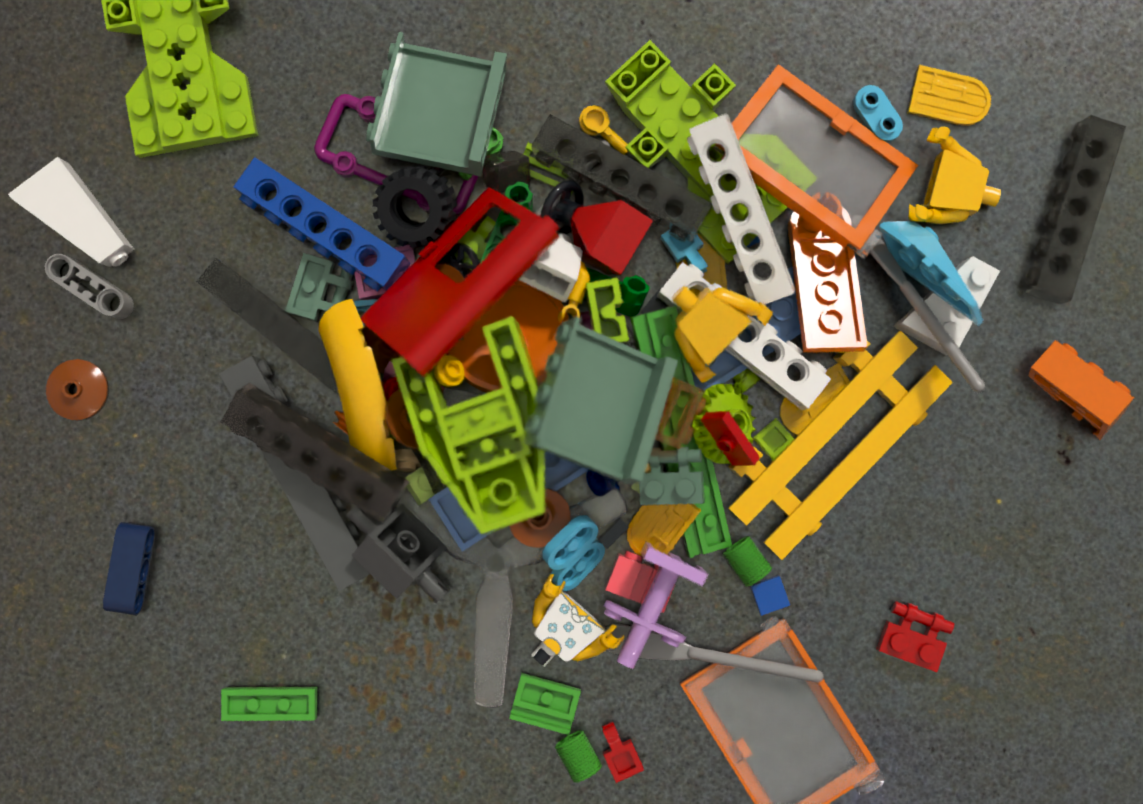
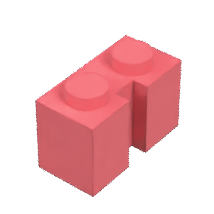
M626 551L625 555L618 553L605 585V590L642 604L659 566L654 564V567L642 563L643 557L630 551ZM671 591V593H670V595H669V597H668V599H667V601H666V603H665V605H664V607H663V609H662V611H661L662 613L665 612V609H666V606H667L668 601H669V599H670V596H671V594H672V591Z

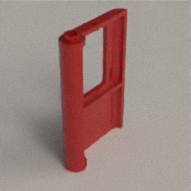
M488 187L435 242L431 241L419 253L420 257L360 317L363 325L367 326L394 349L422 377H425L559 239L557 233L559 227L549 216L545 215L542 218ZM497 207L520 221L462 282L456 283L435 268L436 263L490 208Z

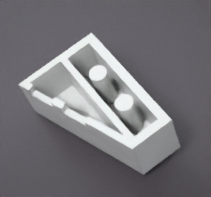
M972 256L962 261L956 267V270L978 303L980 310L1000 270ZM931 291L923 300L959 348L973 322ZM914 308L893 325L896 329L947 355Z

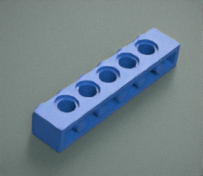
M255 157L233 186L241 194L239 200L253 210L258 206L265 211L263 216L277 226L281 222L290 227L288 233L301 242L308 239L315 244L313 249L327 259L331 255L340 260L338 263L339 267L351 275L358 272L365 277L363 282L377 292L381 288L387 291L410 265L405 255ZM277 190L276 196L272 200H265L266 195L270 191ZM294 207H302L299 215L290 217V212ZM319 223H327L326 229L323 232L314 233V229ZM352 239L348 249L339 250L341 241ZM370 255H376V263L370 267H365L364 260Z

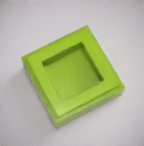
M774 418L752 437L771 461H774L794 440L777 418Z

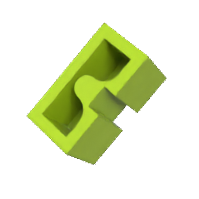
M618 278L586 283V298L592 330L624 345L627 344L629 339L625 316L617 317L615 308H620L622 304Z

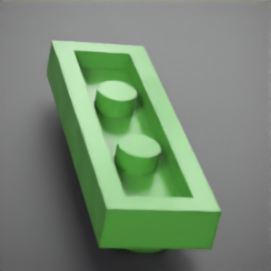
M225 687L221 689V721H299L317 719V687Z

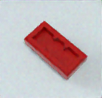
M706 412L700 420L731 465L755 466L760 457L730 412Z

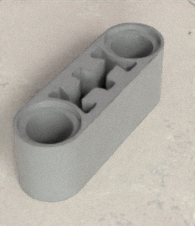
M54 254L47 259L45 263L46 275L100 313L116 319H124L132 313L134 302L130 295L78 260L63 254ZM68 263L69 271L65 276L61 277L60 269L62 265ZM81 279L90 282L92 287L101 292L99 294L90 292L88 287L79 282ZM118 296L120 305L115 311H112L110 302L114 297Z

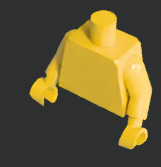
M948 127L932 128L928 135L927 141L939 143L943 151L935 157L923 206L916 204V207L909 204L908 217L910 221L934 224L964 222L969 216L979 211L981 203L996 207L999 202L1001 189L986 185L989 170L982 166L981 161L963 148L953 137L949 136L951 130Z
M684 285L671 298L683 310L675 319L678 325L675 330V338L684 358L702 383L707 382L716 375L705 363L709 365L752 322L748 315L757 316L764 326L773 316V312L762 302L758 303L725 288H716L712 291L706 287L696 297Z

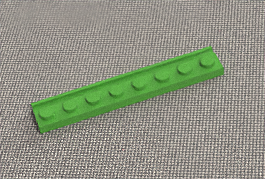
M676 306L630 317L638 351L656 359L668 356L678 361L657 430L662 451L678 450V447H689V450L699 449L694 439L692 428L693 411L698 397L691 367L684 358L675 338V330L678 327L675 320L678 316ZM703 454L702 462H690L691 471H703L705 503L694 504L702 511L683 534L684 545L689 558L732 546L714 465ZM665 463L667 472H679L678 463Z

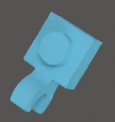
M687 219L661 235L662 242L677 263L686 259L688 265L693 264L703 273L707 271L708 265L697 251L703 247L704 243Z

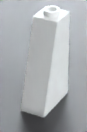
M59 157L55 158L8 194L12 200L100 264L107 267L118 266L125 262L129 257L127 254L134 250L71 165Z

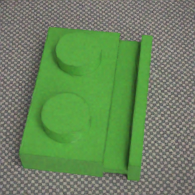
M521 673L509 719L569 735L581 689Z

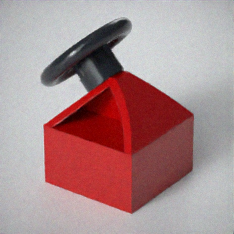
M566 180L556 185L545 199L540 217L543 218L547 215L554 222L564 223L557 231L558 234L563 233L567 235L572 230L573 245L582 250L581 260L605 275H621L653 220L623 200L583 206L584 194L577 182ZM572 191L574 192L575 202L570 200ZM561 194L560 202L556 205L555 210L551 212L554 202Z

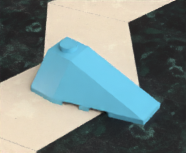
M913 221L883 222L879 225L888 251L893 255L903 271L979 326L983 323L978 303L939 243L937 234L930 227L923 228Z

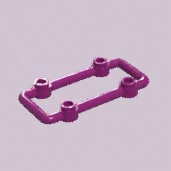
M349 94L339 95L334 100L314 147L315 155L321 161L332 165L336 173L341 177L350 178L356 175L377 185H382L381 181L387 175L359 164L355 156L350 152L343 151L335 154L326 150L345 106L357 110L360 118L367 123H373L376 114H374L375 97L365 96L359 99ZM472 175L468 181L464 179L456 197L457 206L453 208L456 214L461 213L465 209L479 176ZM406 189L402 195L416 200L421 210L429 213V204L420 192L413 189Z

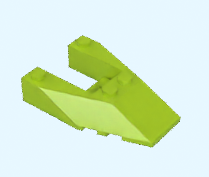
M513 316L482 327L502 388L447 408L441 386L435 379L433 369L425 377H422L402 357L391 360L421 453L434 467L438 476L451 490L460 506L481 534H486L545 513V451L525 444L527 437L525 426L529 417L535 412L538 403L535 402V395L539 387L520 325Z

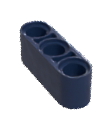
M121 522L115 532L103 600L105 611L135 616L141 611L155 532L153 527Z

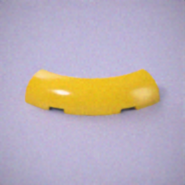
M348 299L333 305L324 313L319 321L318 332L326 349L338 388L347 426L351 458L357 466L366 471L379 473L397 470L393 439L389 437V430L385 420L386 401L371 347L366 346L362 332L363 323L353 300Z

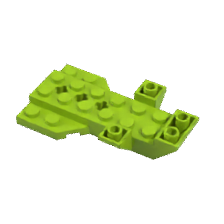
M101 0L105 25L108 31L139 34L143 38L147 66L125 95L134 150L137 157H148L258 136L248 77L212 52L208 24L230 9L228 0ZM183 51L185 55H181L182 59L177 61L174 58L177 52ZM184 80H188L190 82V84L186 85V90H182L180 88V84H182ZM193 109L196 114H191L192 119L188 120L185 118V114L188 110Z
M649 40L605 81L624 114L641 130L625 148L646 170L667 157L687 178L686 219L699 235L729 264L734 259L733 255L737 254L734 243H728L724 236L722 225L726 224L722 213L717 214L714 210L710 196L714 195L710 183L705 185L701 177L699 167L703 164L699 154L693 155L687 137L691 136L689 129L719 117L714 111L736 85L714 63L690 87L670 66L671 61ZM742 135L738 140L743 148L804 192L816 182L817 179L775 136ZM714 143L710 147L709 152L713 150L716 153L715 158L717 160L714 161H722L721 158L725 152L715 146L716 143ZM727 173L723 174L720 181L721 186L727 191L734 190L737 183L734 180L727 182L725 180ZM755 184L771 224L788 207ZM736 203L732 207V214L736 219L744 220L748 217L749 211L744 204ZM754 233L745 234L743 237L744 245L747 247L757 235Z

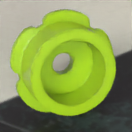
M747 368L733 377V380L736 382L733 387L741 388V394H743L761 379Z

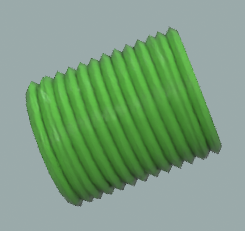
M750 536L740 539L723 553L728 564L732 566V569L736 572L735 574H738L737 576L745 584V587L757 583L772 570L771 564L760 553L761 551L753 540L750 539Z
M584 731L574 732L555 745L556 752L559 753L558 756L562 759L561 761L574 783L588 779L602 768L601 761H599Z

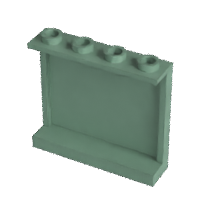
M399 32L396 43L390 44L388 53L389 69H384L382 73L381 87L383 91L382 95L376 96L375 121L374 123H369L367 128L366 141L370 142L372 154L481 176L507 71V54L495 51L493 61L435 50L404 43L403 33Z
M580 317L571 318L561 323L556 331L555 341H557L554 353H551L545 365L547 375L544 383L539 386L535 395V402L538 403L534 414L529 417L525 426V433H527L525 444L627 485L641 483L678 361L668 356L656 359L579 325Z

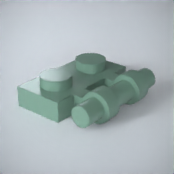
M303 253L285 311L317 321L320 310L327 311L333 305L345 301L348 290H352L354 282L351 280L353 275L343 269L340 277L333 275L334 262ZM328 284L337 286L331 303L323 301Z
M678 447V450L661 451V448H652L647 463L651 466V473H644L643 480L639 483L640 505L705 503L703 471H691L690 462H702L701 449L689 450V447ZM662 463H678L679 472H663Z

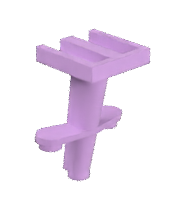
M645 542L640 553L643 559L658 565L659 568L638 614L609 600H606L604 604L606 608L604 614L618 621H621L622 617L633 621L617 658L619 663L634 669L652 631L661 634V640L678 648L680 643H684L686 639L684 635L658 624L656 621L679 575L703 586L708 575L702 567L696 565L694 568L684 563L679 556L670 552L666 555L654 549L652 544Z

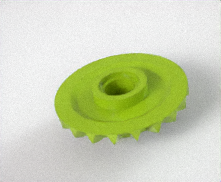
M715 384L707 388L698 398L693 411L692 428L696 444L707 459L718 464L731 463L717 447L715 440L700 420L706 412L729 411L750 443L754 442L751 433L756 431L752 426V421L756 419V417L751 415L753 405L747 403L748 396L741 394V388H734L732 384Z

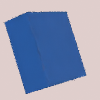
M779 575L750 586L761 616L790 606Z

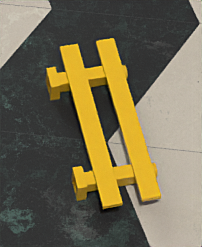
M901 330L874 357L867 350L864 352H838L833 359L841 367L851 366L858 374L767 468L759 460L755 466H732L731 464L728 466L736 476L743 477L746 475L753 482L728 507L746 526L770 501L787 516L780 526L763 542L781 560L806 535H813L821 527L822 523L820 520L912 425L916 426L926 418L928 414L926 410L953 383L936 365H933L909 391L892 376L918 348ZM877 391L893 408L801 502L786 487L787 483ZM753 446V448L761 458L763 454L755 446Z

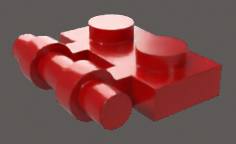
M895 601L891 612L901 616L897 625L886 620L876 650L937 672L947 646L946 642L936 639L939 631L951 634L954 629V622L945 620L941 614L935 612L929 614L918 610V606L907 603L905 605ZM913 621L927 626L924 634L910 629Z

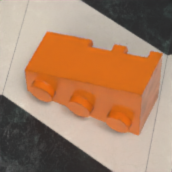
M1056 340L1033 364L1028 375L1056 401L1062 400L1075 411L1071 415L1078 421H1081L1084 417L1097 429L1093 434L1099 440L1120 419L1134 399L1130 395V390L1124 384L1118 381L1112 382L1104 376V371L1098 365L1092 362L1086 363L1078 357V352L1072 346L1066 343L1060 344Z

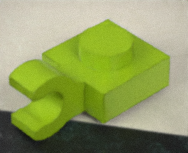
M487 216L475 233L470 229L458 242L472 248L479 261H481L487 246L486 241L490 238L496 222ZM464 252V262L472 264L470 257Z

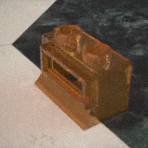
M673 377L655 439L677 449L681 448L682 443L688 444L693 434V427L690 426L695 415L699 416L702 413L706 404V398L703 397L705 391ZM681 390L691 393L673 437L663 434V431Z

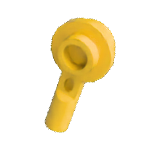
M596 105L586 107L579 117V125L582 131L589 136L601 135L624 156L628 152L625 148L627 143L609 127V116L605 109Z
M445 355L433 368L436 381L443 386H456L463 381L465 375L462 363L458 358L451 355Z

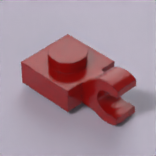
M614 722L602 726L603 733L610 746L609 749L603 751V756L615 782L618 783L644 771L632 740L629 739L622 743Z

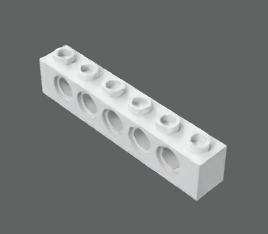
M728 114L721 115L689 129L691 136L687 137L688 144L693 155L699 154L703 164L699 167L701 177L705 185L710 183L714 195L710 196L715 212L717 214L722 213L726 224L722 225V230L727 242H733L737 254L733 255L739 272L745 271L748 283H745V289L749 299L767 304L794 294L795 286ZM714 143L721 144L725 149V157L722 161H714L709 155V149ZM730 173L735 176L737 186L734 190L727 191L721 186L720 181L723 174ZM742 203L748 208L749 214L746 219L738 220L733 216L732 207L734 204ZM747 233L756 234L760 239V246L755 249L747 248L743 242L744 235ZM760 262L767 263L771 267V275L766 278L759 277L755 273V265Z
M682 262L659 291L657 297L670 307L676 306L680 314L683 310L671 298L682 286L685 285L689 290L698 289L701 292L706 287L712 291L723 287L717 283L711 285L702 278L704 273L693 264L687 266ZM748 315L752 322L746 328L752 333L751 341L743 342L737 336L724 350L799 409H808L831 380L825 374L827 370L817 361L811 360L809 362L800 355L802 350L791 341L785 343L777 337L776 334L778 332L773 326L768 323L764 326ZM764 346H770L775 350L776 359L774 362L764 359L762 355ZM789 365H794L800 370L801 376L798 381H793L788 377L787 369Z

